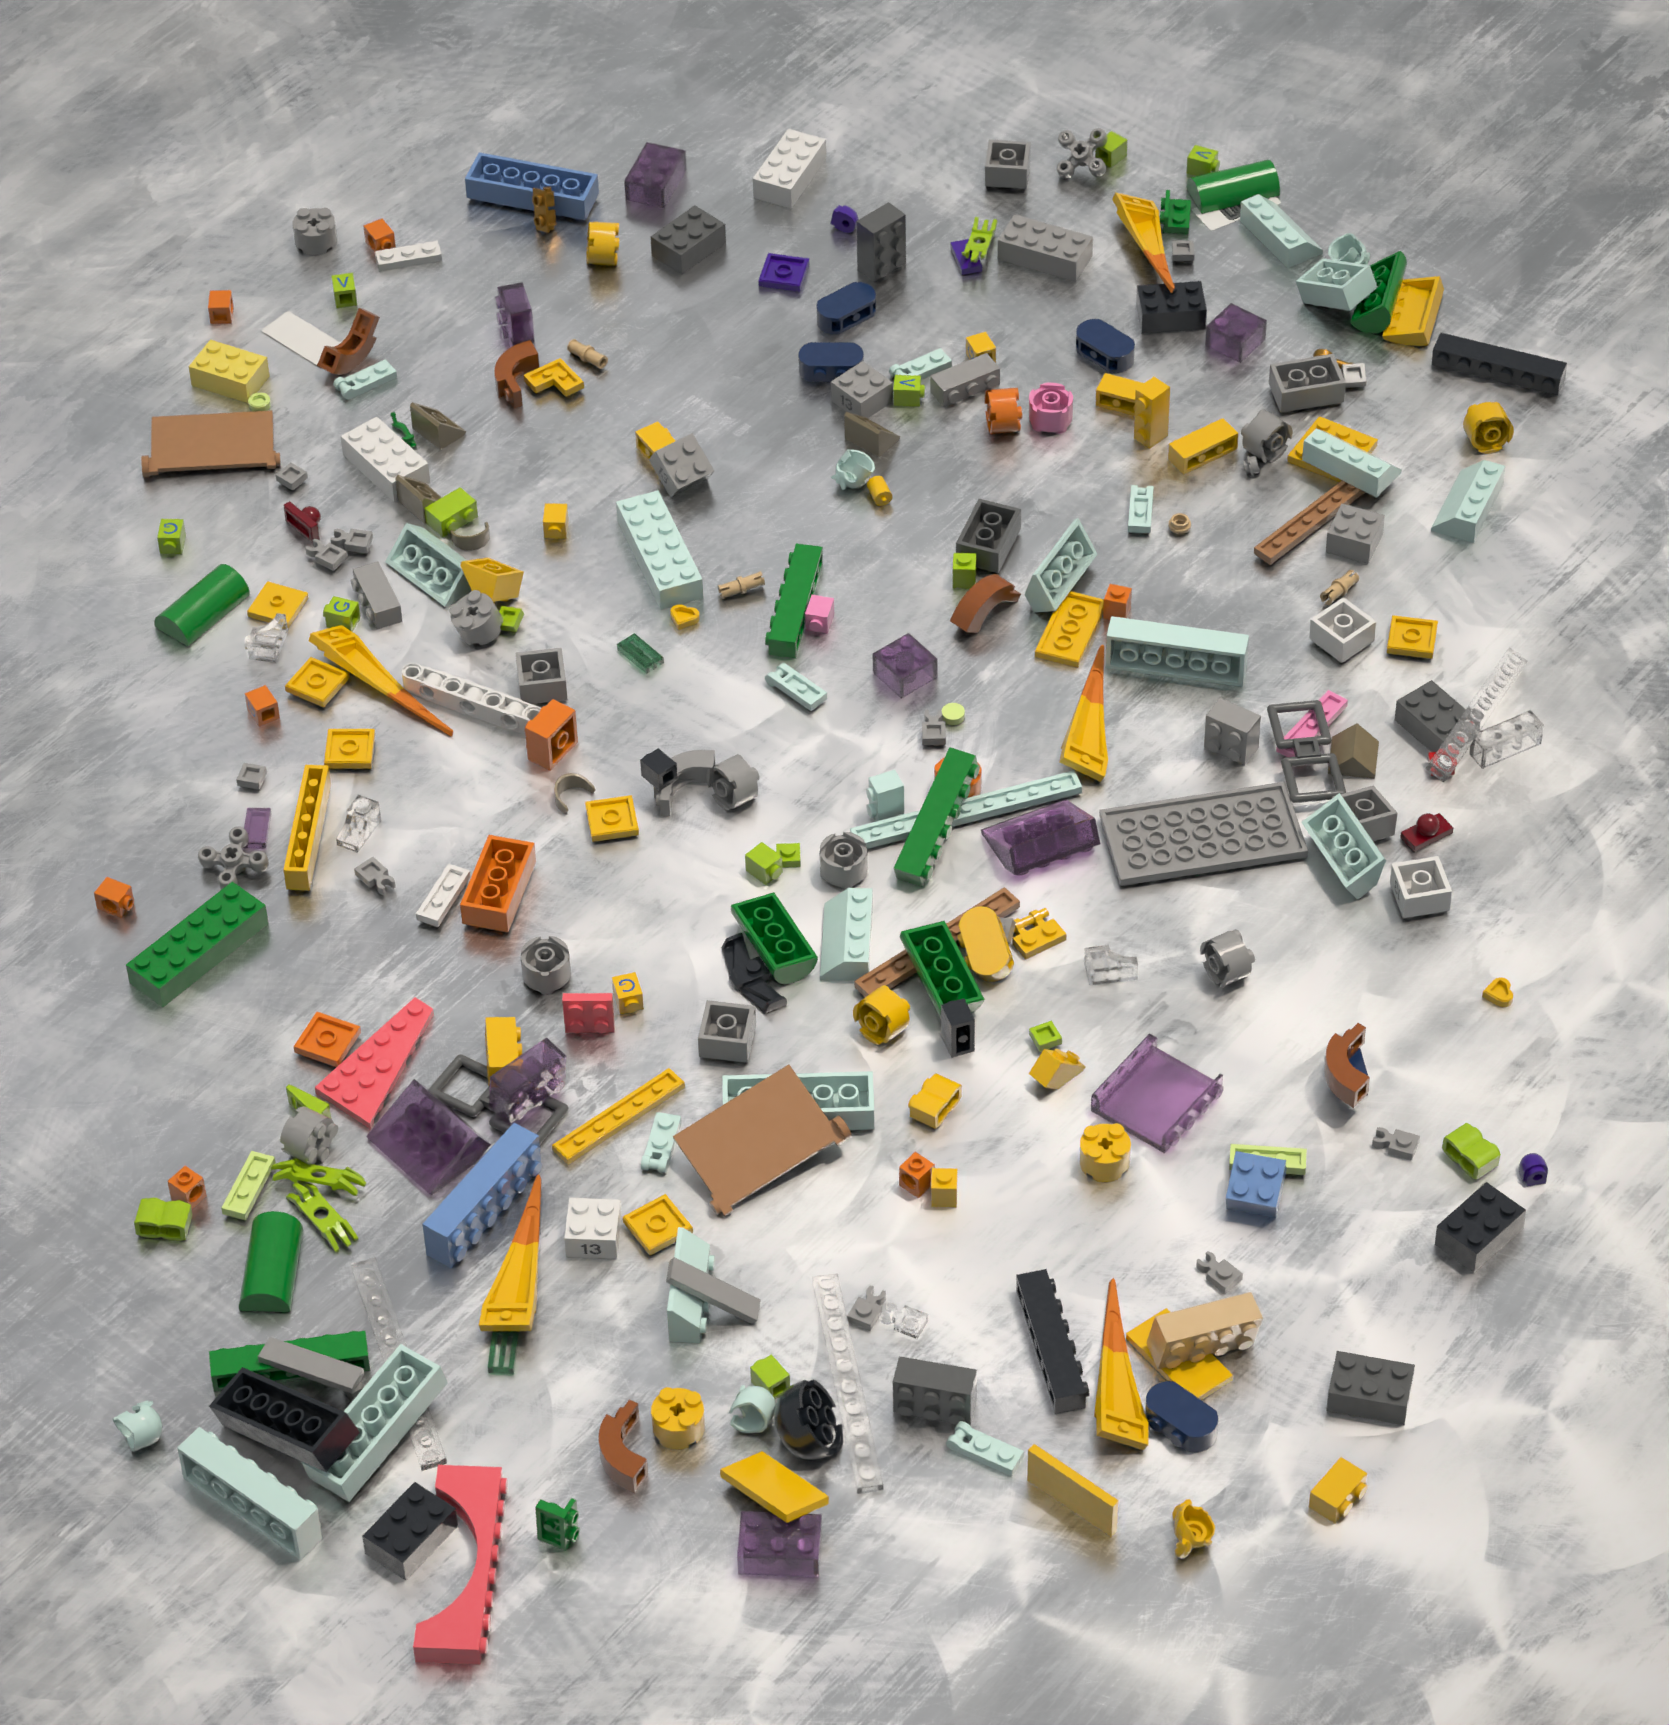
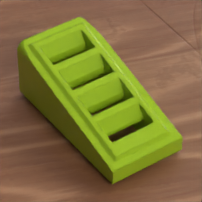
M288 1084L286 1087L288 1102L296 1110L299 1107L305 1106L332 1119L328 1103Z

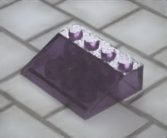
M1066 799L981 829V834L1004 868L1018 876L1027 874L1029 870L1036 867H1046L1050 865V862L1058 859H1068L1072 854L1090 851L1094 846L1101 844L1095 818Z
M413 1079L366 1136L431 1196L472 1167L491 1145L432 1091L415 1079Z

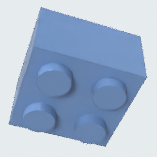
M1236 1151L1226 1194V1209L1277 1218L1286 1175V1160Z

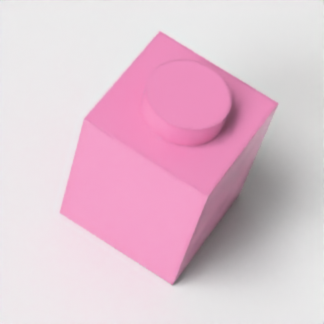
M812 595L805 613L806 630L828 633L834 617V598Z

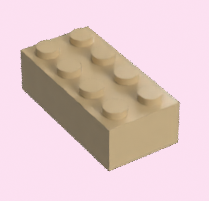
M1248 1292L1155 1316L1146 1344L1157 1369L1164 1367L1171 1369L1184 1361L1198 1362L1207 1354L1212 1353L1215 1356H1221L1231 1350L1249 1348L1254 1344L1263 1317L1252 1293Z

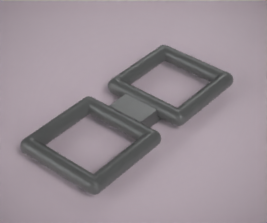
M1313 700L1269 705L1267 712L1277 748H1293L1295 757H1287L1281 760L1291 801L1293 803L1331 800L1333 796L1339 793H1346L1337 756L1334 753L1321 754L1320 745H1329L1332 742L1321 701ZM1314 710L1321 736L1284 739L1278 713ZM1329 763L1336 790L1298 792L1292 766Z
M462 1054L455 1057L427 1091L428 1096L471 1117H476L484 1107L495 1112L489 1120V1124L504 1133L511 1125L502 1120L523 1095L544 1104L556 1111L536 1133L539 1135V1145L569 1110L567 1104L525 1084H519L514 1091L502 1087V1085L489 1086L473 1106L440 1091L461 1066L488 1078L487 1066Z

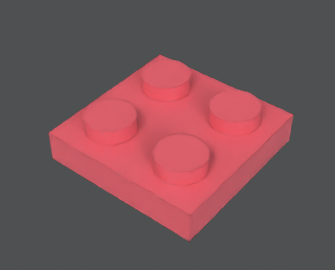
M563 993L565 1033L615 1032L612 993Z

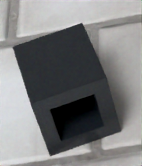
M659 748L640 759L641 776L659 791L678 780L677 763Z

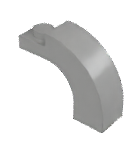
M692 750L671 758L677 763L678 780L661 791L654 787V798H656V806H660L661 816H670L673 797L679 788L691 783H707V771L716 765L715 750Z

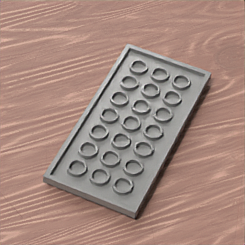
M1285 782L1099 810V817L1120 886L1308 857V849Z

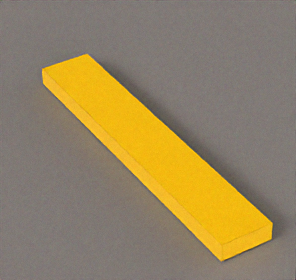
M670 1068L666 1069L552 1144V1150L567 1165L571 1164L684 1089L685 1082Z

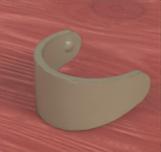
M488 522L484 523L485 530L476 535L460 536L455 534L453 530H450L452 542L456 547L468 551L484 547L490 539Z
M564 774L555 783L556 806L565 814L568 812V807L559 798L565 790L583 788L590 793L596 791L594 785L580 774Z

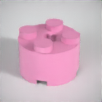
M1043 383L1040 385V388L1035 391L1033 389L1029 394V421L1032 424V428L1038 432H1065L1073 419V394L1071 391L1065 390V386L1062 384Z

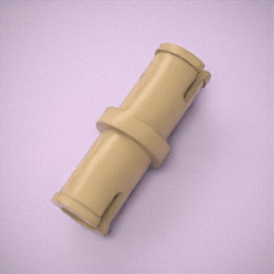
M575 339L568 343L567 350L579 356L583 362H590L600 369L607 365L608 358L596 352L594 347L590 345L585 346Z
M1349 570L1340 579H1335L1331 586L1320 594L1321 601L1325 602L1329 598L1325 604L1331 605L1339 596L1342 597L1347 594L1348 589L1359 581L1358 574L1355 573L1350 577L1354 571Z
M759 571L743 578L739 576L734 581L718 585L721 599L738 593L745 594L747 590L765 585L764 577H761L763 576L762 572Z

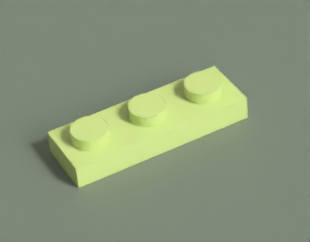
M1241 1144L1230 1145L1229 1170H1232L1235 1152L1238 1151L1286 1160V1174L1305 1175L1307 1149Z
M254 1151L250 1152L221 1208L222 1214L243 1220L247 1219L272 1171V1165L276 1163L274 1156Z

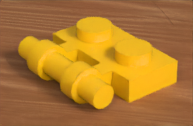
M1046 908L1039 911L1035 909L1022 919H1014L1016 922L1014 933L1017 936L1012 938V944L1025 960L1066 941V932L1054 918L1046 922L1043 920L1049 917V912ZM1032 924L1035 926L1034 928L1026 931L1025 929L1026 927Z

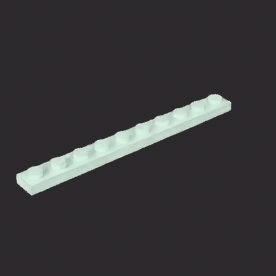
M1073 770L963 799L960 805V815L957 819L953 820L951 826L954 827L1081 794L1082 785ZM920 810L850 828V833L860 836L865 841L867 849L908 838Z

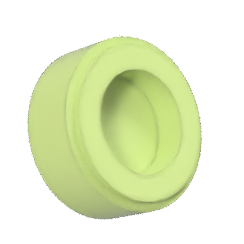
M255 393L248 399L249 408L252 412L268 411L271 407L270 397L265 393Z
M948 703L943 706L942 720L946 724L958 725L964 721L965 709L962 705Z

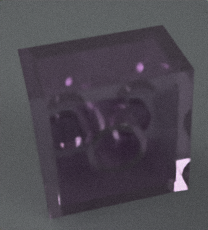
M523 282L497 287L498 296H495V304L499 312L496 313L498 325H502L501 333L503 339H507L509 347L529 340L534 343L532 309Z
M1230 303L1206 326L1205 346L1241 363L1266 340L1267 320Z
M910 633L872 653L873 674L901 699L938 678V658Z

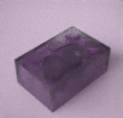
M646 142L624 180L625 200L665 209L687 170L686 150Z
M546 1037L490 1076L489 1107L508 1125L515 1120L522 1119L529 1110L535 1106H540L547 1097L553 1093L560 1092L564 1088L567 1056Z
M741 1511L737 1552L738 1575L819 1578L822 1514H806L786 1523L772 1512Z

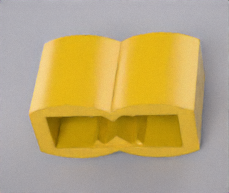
M935 1073L930 1079L927 1078L924 1081L921 1091L910 1098L908 1103L910 1117L935 1129L938 1128L948 1113L960 1101L962 1085Z

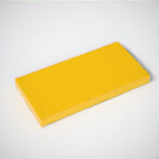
M1070 591L1056 611L1053 612L1036 647L1035 657L1079 668L1103 616L1104 599Z
M1167 1308L1126 1333V1340L1167 1381L1176 1382L1201 1400L1233 1381V1374L1212 1353L1205 1355L1198 1362L1188 1360L1181 1362L1175 1368L1169 1369L1164 1367L1157 1369L1146 1342L1155 1316L1171 1313Z
M1033 1444L1028 1449L1027 1481L1108 1536L1112 1537L1117 1532L1119 1501L1039 1446Z
M763 1451L720 1469V1477L786 1523L829 1504L828 1495Z

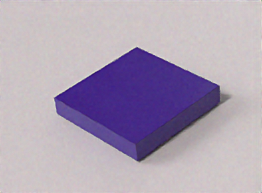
M768 253L758 280V286L800 292L810 265L809 258Z

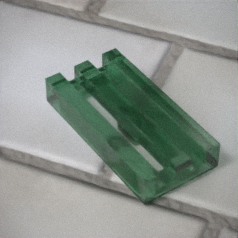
M635 633L617 644V650L646 674L650 672V668L656 669L657 664H664V657ZM644 652L647 653L652 658V660L648 656H646Z
M520 1331L492 1332L487 1367L488 1373L514 1374ZM502 1336L498 1367H494L498 1337ZM508 1336H513L509 1367H504Z

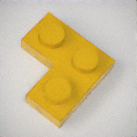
M561 358L524 375V382L535 393L555 385L567 397L584 389L583 380Z

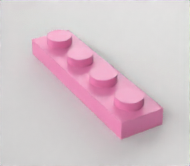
M1329 690L1319 699L1324 709L1328 727L1348 705L1347 699ZM1309 710L1286 734L1284 739L1320 736L1314 710ZM1276 746V752L1286 757H1295L1293 748L1278 749Z

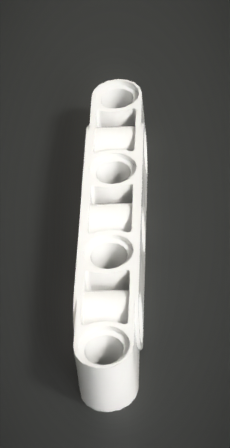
M416 663L406 664L402 668L403 687L410 694L524 735L527 722L532 720L541 710L540 707L513 696Z

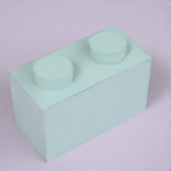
M891 770L869 777V788L866 789L869 804L866 805L869 817L874 818L875 821L903 815L904 784L897 772Z

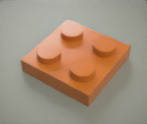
M316 1012L293 1046L294 1053L338 1067L361 1034V1028L358 1025Z

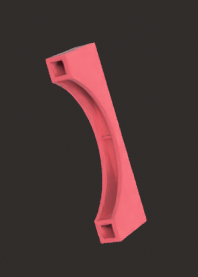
M438 1465L435 1483L436 1496L455 1507L456 1514L469 1527L477 1544V1559L467 1586L456 1600L437 1615L416 1624L413 1644L415 1662L481 1665L482 1654H487L488 1639L484 1635L485 1631L490 1630L491 1616L487 1614L488 1607H493L494 1597L490 1587L491 1584L495 1585L496 1568H493V1563L499 1560V1545H496V1539H501L502 1523H499V1516L504 1517L505 1501L501 1499L502 1494H507L508 1487L507 1478H503L502 1467Z

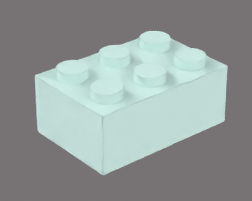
M1324 258L1296 280L1303 303L1343 309L1345 311L1354 309L1358 303L1367 298L1377 288L1370 265Z

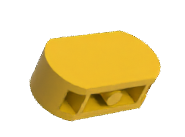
M981 906L968 910L960 919L959 929L961 934H958L960 945L962 948H966L968 954L964 957L969 970H973L982 980L988 982L1000 981L1009 975L1014 966L1001 919L992 909Z

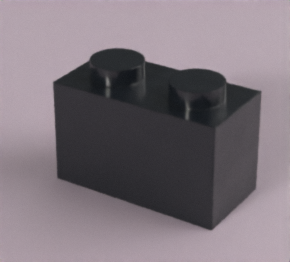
M965 998L941 1005V1037L951 1058L975 1051V1019Z

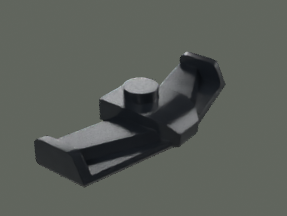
M738 933L725 939L721 948L729 972V981L733 987L739 990L765 1014L787 1005V999L765 982L770 979V972L761 958L758 956L750 960L743 933Z

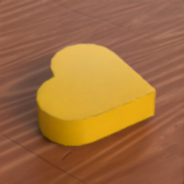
M678 604L674 605L670 610L671 619L678 630L699 622V611L696 608H687L684 605Z
M1502 977L1494 979L1483 991L1482 997L1499 1007H1509L1513 1002L1510 981Z

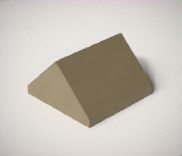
M414 402L410 404L412 429L439 450L465 435L466 431L439 410Z
M846 412L844 415L845 439L877 457H880L900 439L899 435L866 417Z
M397 475L395 479L398 501L422 523L426 524L425 507L442 497L424 482Z
M1358 723L1332 736L1330 753H1334L1337 756L1341 775L1375 779L1379 741ZM1328 767V774H1331L1330 767Z

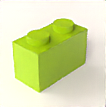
M459 487L425 507L426 524L443 538L450 534V530L454 532L478 518L477 501Z

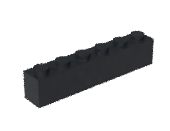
M1441 332L1433 348L1431 363L1433 366L1557 396L1565 381L1567 362Z
M1047 1269L1017 1274L1016 1292L1054 1413L1058 1414L1086 1408V1397L1090 1396L1087 1381H1082L1083 1370L1080 1360H1075L1074 1340H1069L1068 1334H1070L1067 1319H1062L1061 1316L1063 1314V1307L1060 1298L1056 1299L1055 1297L1056 1284L1054 1279L1049 1278Z

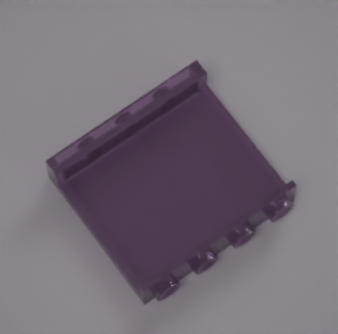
M1149 1033L1091 1095V1111L1113 1124L1122 1125L1126 1132L1166 1153L1171 1146H1176L1181 1135L1186 1130L1189 1131L1193 1127L1199 1115L1206 1113L1210 1103L1214 1099L1220 1098L1224 1091L1223 1075L1220 1073L1213 1080L1157 1048L1158 1038Z

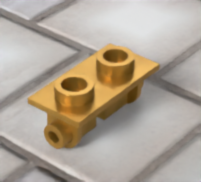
M543 187V190L533 188L532 202L534 204L536 230L549 233V230H554L556 225L555 210H548V207L555 206L554 191H552L551 187Z

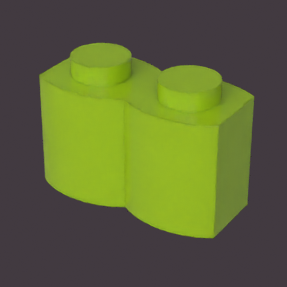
M1465 1123L1444 1137L1443 1151L1451 1160L1458 1163L1471 1178L1477 1180L1499 1166L1501 1156L1499 1148L1494 1143L1483 1139L1482 1133L1478 1128Z
M155 1197L141 1199L134 1222L136 1234L146 1238L162 1237L173 1241L186 1240L192 1220L191 1205L181 1200L165 1202Z

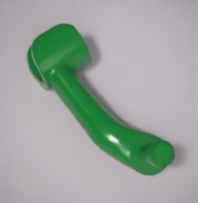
M391 412L392 426L404 433L405 437H402V440L411 448L416 447L414 434L409 432L404 423L397 422L396 413Z

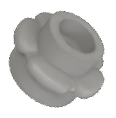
M1248 455L1247 460L1243 461L1246 474L1251 473V476L1254 477V474L1260 473L1256 456L1249 457Z

